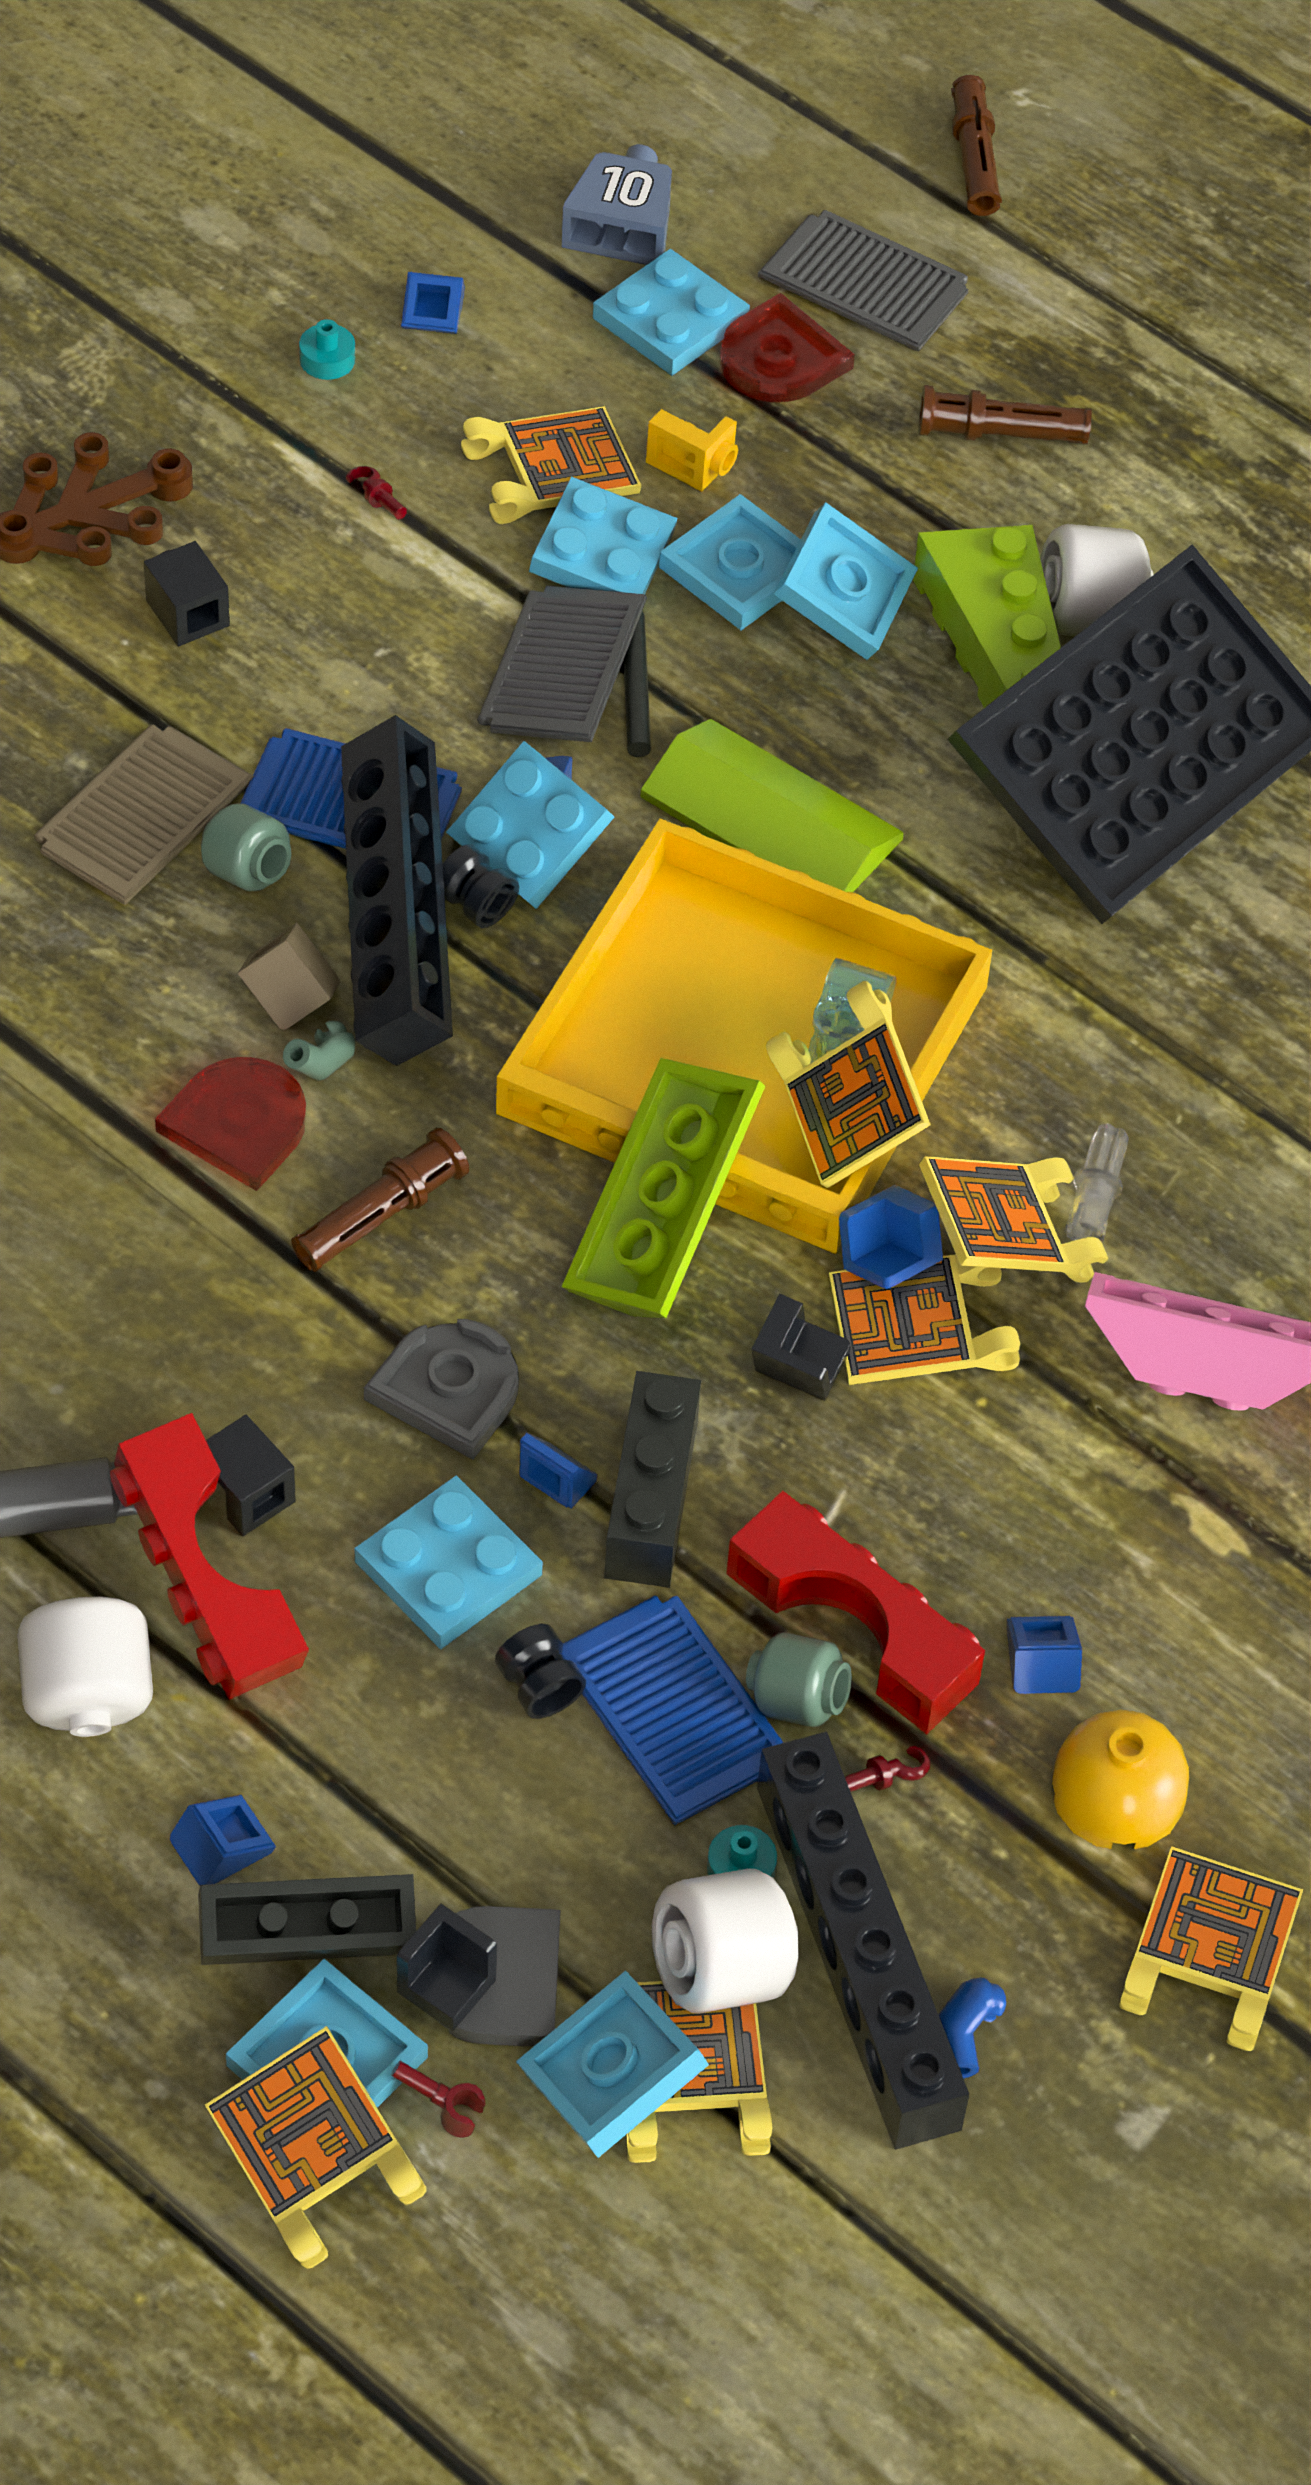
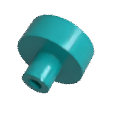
M324 319L319 321L315 326L307 329L300 338V365L307 374L318 379L331 380L345 376L355 365V339L346 328L337 325L333 320Z
M748 1825L728 1827L719 1832L710 1844L707 1873L708 1875L744 1869H757L774 1879L777 1865L776 1847L771 1838L758 1828Z

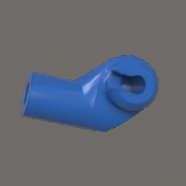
M982 1977L963 1982L938 2014L963 2079L971 2077L979 2071L973 2033L982 2021H994L996 2015L1002 2016L1006 2008L1004 1990L999 1985L992 1984Z

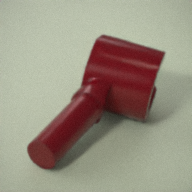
M401 2060L396 2064L391 2076L430 2099V2102L442 2108L440 2115L441 2123L448 2133L459 2138L472 2135L475 2127L473 2121L457 2113L453 2107L463 2104L470 2107L473 2111L483 2113L485 2097L480 2088L470 2083H461L449 2088L441 2082L434 2081Z

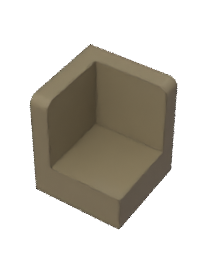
M297 922L251 953L238 972L244 983L276 1025L282 1030L288 1029L329 1001L340 983L336 973Z

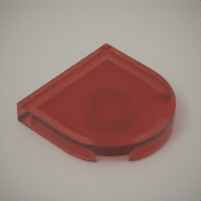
M782 293L777 294L733 321L725 331L720 349V367L726 380L744 395L766 402H790L802 399L854 368L855 354Z
M234 1057L215 1062L198 1072L155 1118V1130L158 1134L258 1191L300 1143L305 1132L306 1100L298 1081L281 1066L260 1058Z

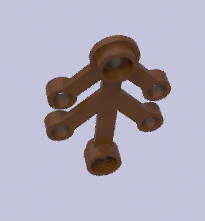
M95 432L84 433L78 436L74 442L76 463L59 503L39 512L45 492L54 488L58 483L57 461L52 455L47 453L29 455L23 462L24 485L13 510L0 513V559L8 563L20 564L35 558L39 551L77 558L89 566H99L108 562L112 556L110 534L128 537L140 545H151L158 542L163 536L162 514L158 509L151 506H139L134 508L129 514L107 509L150 493L157 499L168 502L185 498L193 488L191 462L179 450L172 448L162 449L153 455L147 464V469L90 491L99 470L103 469L109 462L108 441L103 435ZM91 450H92V451H98V452H95V453H87V451H91ZM37 471H46L45 473L40 474L35 473ZM142 524H150L151 526H149V527H141V526H139V525H142ZM68 525L85 528L77 536L55 531ZM90 545H99L100 547L90 548V547H88V546H90Z

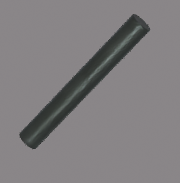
M642 612L623 660L627 751L634 757H644L651 751L645 614Z

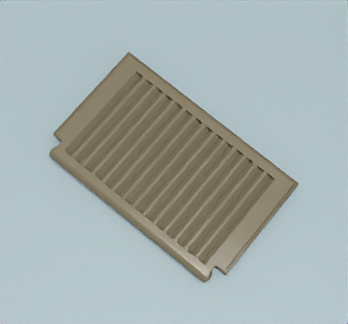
M152 724L34 834V838L38 843L43 844L40 849L41 854L123 905H126L205 828L218 811L227 807L248 787L254 776L175 728L168 726L162 731Z

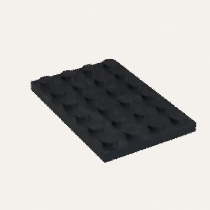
M1192 544L958 728L947 740L1091 913L1103 924L1311 752V686Z

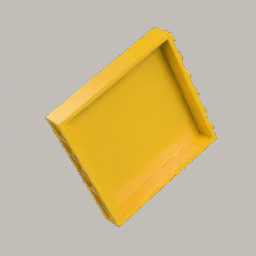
M660 818L497 1075L496 1114L615 1163L660 1058L759 1080L765 1085V1089L715 1205L837 1254L841 1246L840 1214L868 1199L896 1147L829 1188L821 1185L784 1080L772 1063L766 1050L767 1042L785 1031L790 1035L792 1042L800 1040L807 1046L811 1063L864 1031L846 995L852 987L862 981H867L871 984L873 991L880 989L889 998L892 1008V1024L921 1101H923L987 988L992 949L979 945L968 937L957 936L926 924L912 915L901 914L868 901L859 894L845 892L812 879L801 871L790 870L759 858L748 850L734 848L701 835L692 828L681 827Z

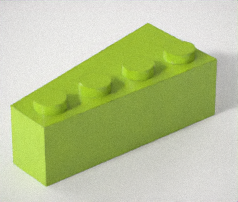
M1033 525L918 532L914 564L918 570L913 581L920 594L926 593L933 606L932 615L941 631L946 630L956 647L955 657L964 673L970 672L978 687L977 696L985 708L1061 648Z

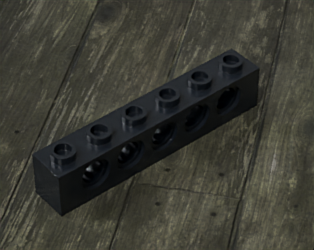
M394 715L341 746L343 774L341 783L344 795V833L346 836L347 857L346 881L349 898L348 928L351 939V980L353 983V1029L355 1041L393 1065L398 1066L453 1037L435 742L397 715Z
M827 1731L763 1748L761 1750L757 1790L894 2149H901L962 2131L969 2091Z

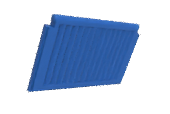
M285 728L281 739L276 737L269 739L253 774L254 777L251 779L240 804L251 806L282 822L291 835L346 849L344 795L341 783L343 775L341 746L346 743ZM437 767L440 832L442 839L462 792V787L459 784H455L458 777L457 772Z
M653 1596L563 1643L562 1656L565 1660L573 1661L586 1679V1687L582 1695L674 1826L757 1782L761 1750L784 1743L678 1596H673L664 1603L657 1596Z

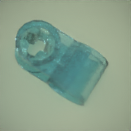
M837 957L834 959L827 974L821 997L814 1009L812 1024L815 1032L808 1050L811 1063L864 1031L863 1026L847 1000V992L860 982L867 981L871 984L873 991L880 989L886 993L891 1004L896 976Z

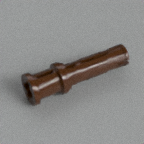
M924 385L920 404L918 432L922 436H928L931 431L964 434L966 440L973 441L976 438H981L982 434H998L1042 440H1059L1087 445L1090 437L1092 410L1091 408H1067L986 399V394H982L980 390H971L968 395L935 392L933 386Z
M434 1128L426 1135V1142L404 1158L394 1156L387 1161L382 1170V1177L341 1204L313 1226L291 1239V1244L297 1257L309 1270L316 1272L336 1255L365 1237L369 1232L403 1208L409 1210L421 1208L428 1202L429 1193L449 1179L460 1180L469 1173V1163L462 1148L447 1131L442 1128Z

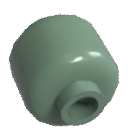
M231 804L218 811L207 823L203 831L201 854L202 861L207 870L245 891H260L273 884L286 873L290 865L292 856L290 837L284 824L246 804Z
M778 1633L768 1641L763 1651L756 1650L748 1663L746 1685L749 1690L754 1691L757 1707L768 1718L809 1727H819L831 1715H838L842 1712L850 1694L851 1667L847 1662H843L841 1652L834 1643L791 1633Z

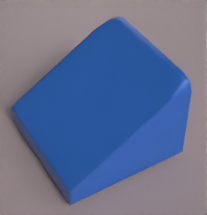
M408 272L401 327L457 334L465 292L463 278Z
M526 1433L520 1439V1477L566 1508L572 1509L596 1483L598 1474L553 1444L529 1433Z
M1040 1616L1011 1617L1007 1619L1011 1676L1015 1692L1031 1694L1074 1693L1078 1691L1081 1687L1082 1646L1073 1617Z
M242 1795L189 1805L170 1834V1841L199 1885L216 1884L270 1855L276 1848V1845Z

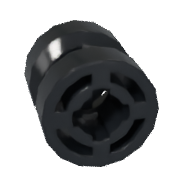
M472 844L456 849L442 864L445 900L451 904L460 903L463 906L464 915L481 929L489 928L499 922L512 908L518 897L519 882L502 868L493 869L490 867L489 857Z
M536 1624L517 1632L506 1640L495 1655V1663L507 1681L517 1684L519 1687L518 1700L526 1713L534 1719L550 1717L563 1711L578 1699L586 1687V1679L577 1665L571 1660H565L562 1656L563 1643L549 1624Z

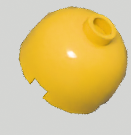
M1123 1709L1095 1714L1074 1727L1057 1753L1052 1778L1055 1792L1054 1804L1057 1814L1074 1834L1097 1847L1112 1849L1113 1843L1123 1845L1135 1843L1134 1849L1149 1847L1170 1834L1182 1816L1187 1798L1189 1767L1182 1745L1165 1725L1150 1716Z

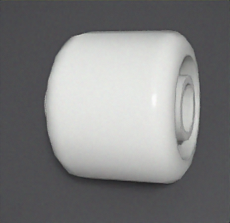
M1065 524L1050 533L1040 555L1058 635H1078L1154 575L1150 567V558L1144 540L1134 531L1128 529Z
M78 1597L40 1606L23 1618L17 1634L22 1702L25 1712L37 1724L55 1730L70 1731L75 1736L89 1737L105 1734L111 1730L112 1726L127 1723L144 1713L152 1700L153 1685L147 1621L136 1605L116 1598Z
M744 1869L685 1879L668 1885L662 1891L655 1905L652 1920V1948L662 1983L674 2002L691 2013L700 2014L766 2002L782 1996L795 1977L798 1961V1930L787 1897L777 1882L769 1875L757 1869Z

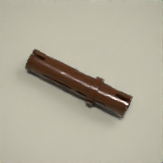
M964 75L956 79L952 84L953 88H951L956 113L952 119V131L955 139L960 142L962 168L967 192V208L974 215L988 216L998 211L1000 203H1002L992 144L995 120L992 113L987 109L986 86L983 79L975 75Z

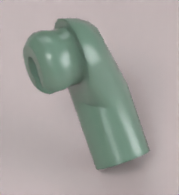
M340 1021L326 1022L325 1024L329 1029L327 1032H322L320 1029L316 1030L314 1041L317 1046L302 1039L290 1041L283 1051L284 1063L289 1068L315 1080L321 1081L328 1078L350 1060L355 1051V1037L352 1033L347 1032L345 1025Z

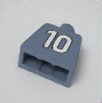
M641 144L629 147L625 156L606 152L596 154L564 203L562 248L644 265L649 264L665 253L672 169L668 165L657 163L658 157L655 151Z

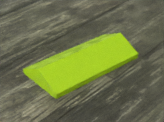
M709 719L677 734L641 788L640 797L706 837L734 848L748 850L759 858L790 870L801 871L812 879L845 892H854L903 840L904 834L903 831L713 719Z
M660 1058L561 1287L568 1292L633 1317L667 1318L765 1089V1085L761 1081Z

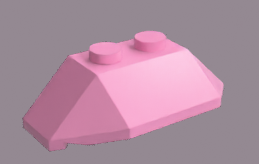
M1094 1272L1085 1307L1134 1379L1148 1383L1153 1390L1173 1396L1189 1392L1210 1397L1217 1405L1231 1410H1246L1249 1407L1263 1410L1311 1383V1322L1139 1282L1122 1280L1114 1276Z

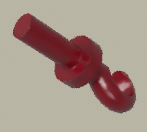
M358 466L349 470L346 475V481L349 483L359 477L368 478L363 483L364 497L372 507L379 508L383 506L398 520L406 516L407 509L392 496V486L384 479H380V474L376 469L369 466Z
M910 1746L906 1750L907 1754L917 1759L921 1766L908 1767L897 1758L887 1761L883 1756L878 1755L867 1760L866 1769L846 1775L845 1779L850 1792L869 1785H873L875 1789L880 1791L891 1787L894 1776L907 1781L920 1780L925 1777L930 1770V1759L921 1748Z

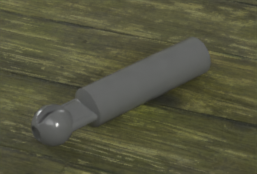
M107 1457L0 1471V1538L115 1523L118 1517L137 1515L138 1513L134 1505L124 1507L120 1502L110 1478V1470L115 1468L114 1462H110Z

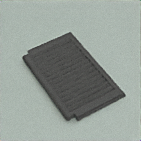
M823 210L819 217L813 214L808 215L758 272V277L918 352L964 299L969 290L965 286L968 281L967 275L827 210Z
M546 586L544 592L529 591L478 716V723L490 725L491 733L592 742L647 600L646 594Z

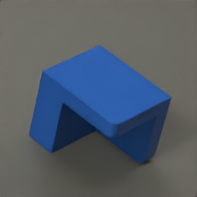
M893 1185L843 1211L839 1216L844 1270L884 1289L891 1288L943 1260L939 1212L935 1203L897 1185Z

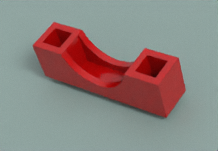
M193 1413L119 1443L114 1462L115 1468L110 1470L112 1485L124 1507L134 1505L144 1527L138 1530L142 1547L151 1564L157 1566L162 1563L173 1585L167 1589L170 1604L183 1626L192 1623L202 1646L196 1648L197 1657L210 1684L215 1685L220 1682L230 1700L302 1668L309 1648L280 1589H252L235 1584L220 1575L208 1563L200 1550L195 1533V1516L200 1507L215 1492L221 1470Z
M782 1491L730 1539L726 1574L775 1614L796 1606L815 1604L839 1608L861 1620L872 1631L882 1651L883 1657L880 1664L876 1695L926 1735L979 1685L985 1649L980 1646L975 1635L959 1623H950L931 1608L924 1595L916 1587L909 1583L898 1582L879 1567L875 1557L865 1547L857 1543L850 1544L828 1526L823 1515L811 1505L800 1504L786 1492Z

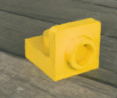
M661 409L648 424L646 463L702 492L718 475H726L734 465L738 455V446L735 445L737 422L726 416L708 434L692 423Z

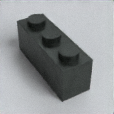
M636 1371L607 1533L605 1579L670 1588L698 1424L701 1380Z
M413 1874L200 1885L198 1893L201 1965L398 1955L401 1948L416 1932Z

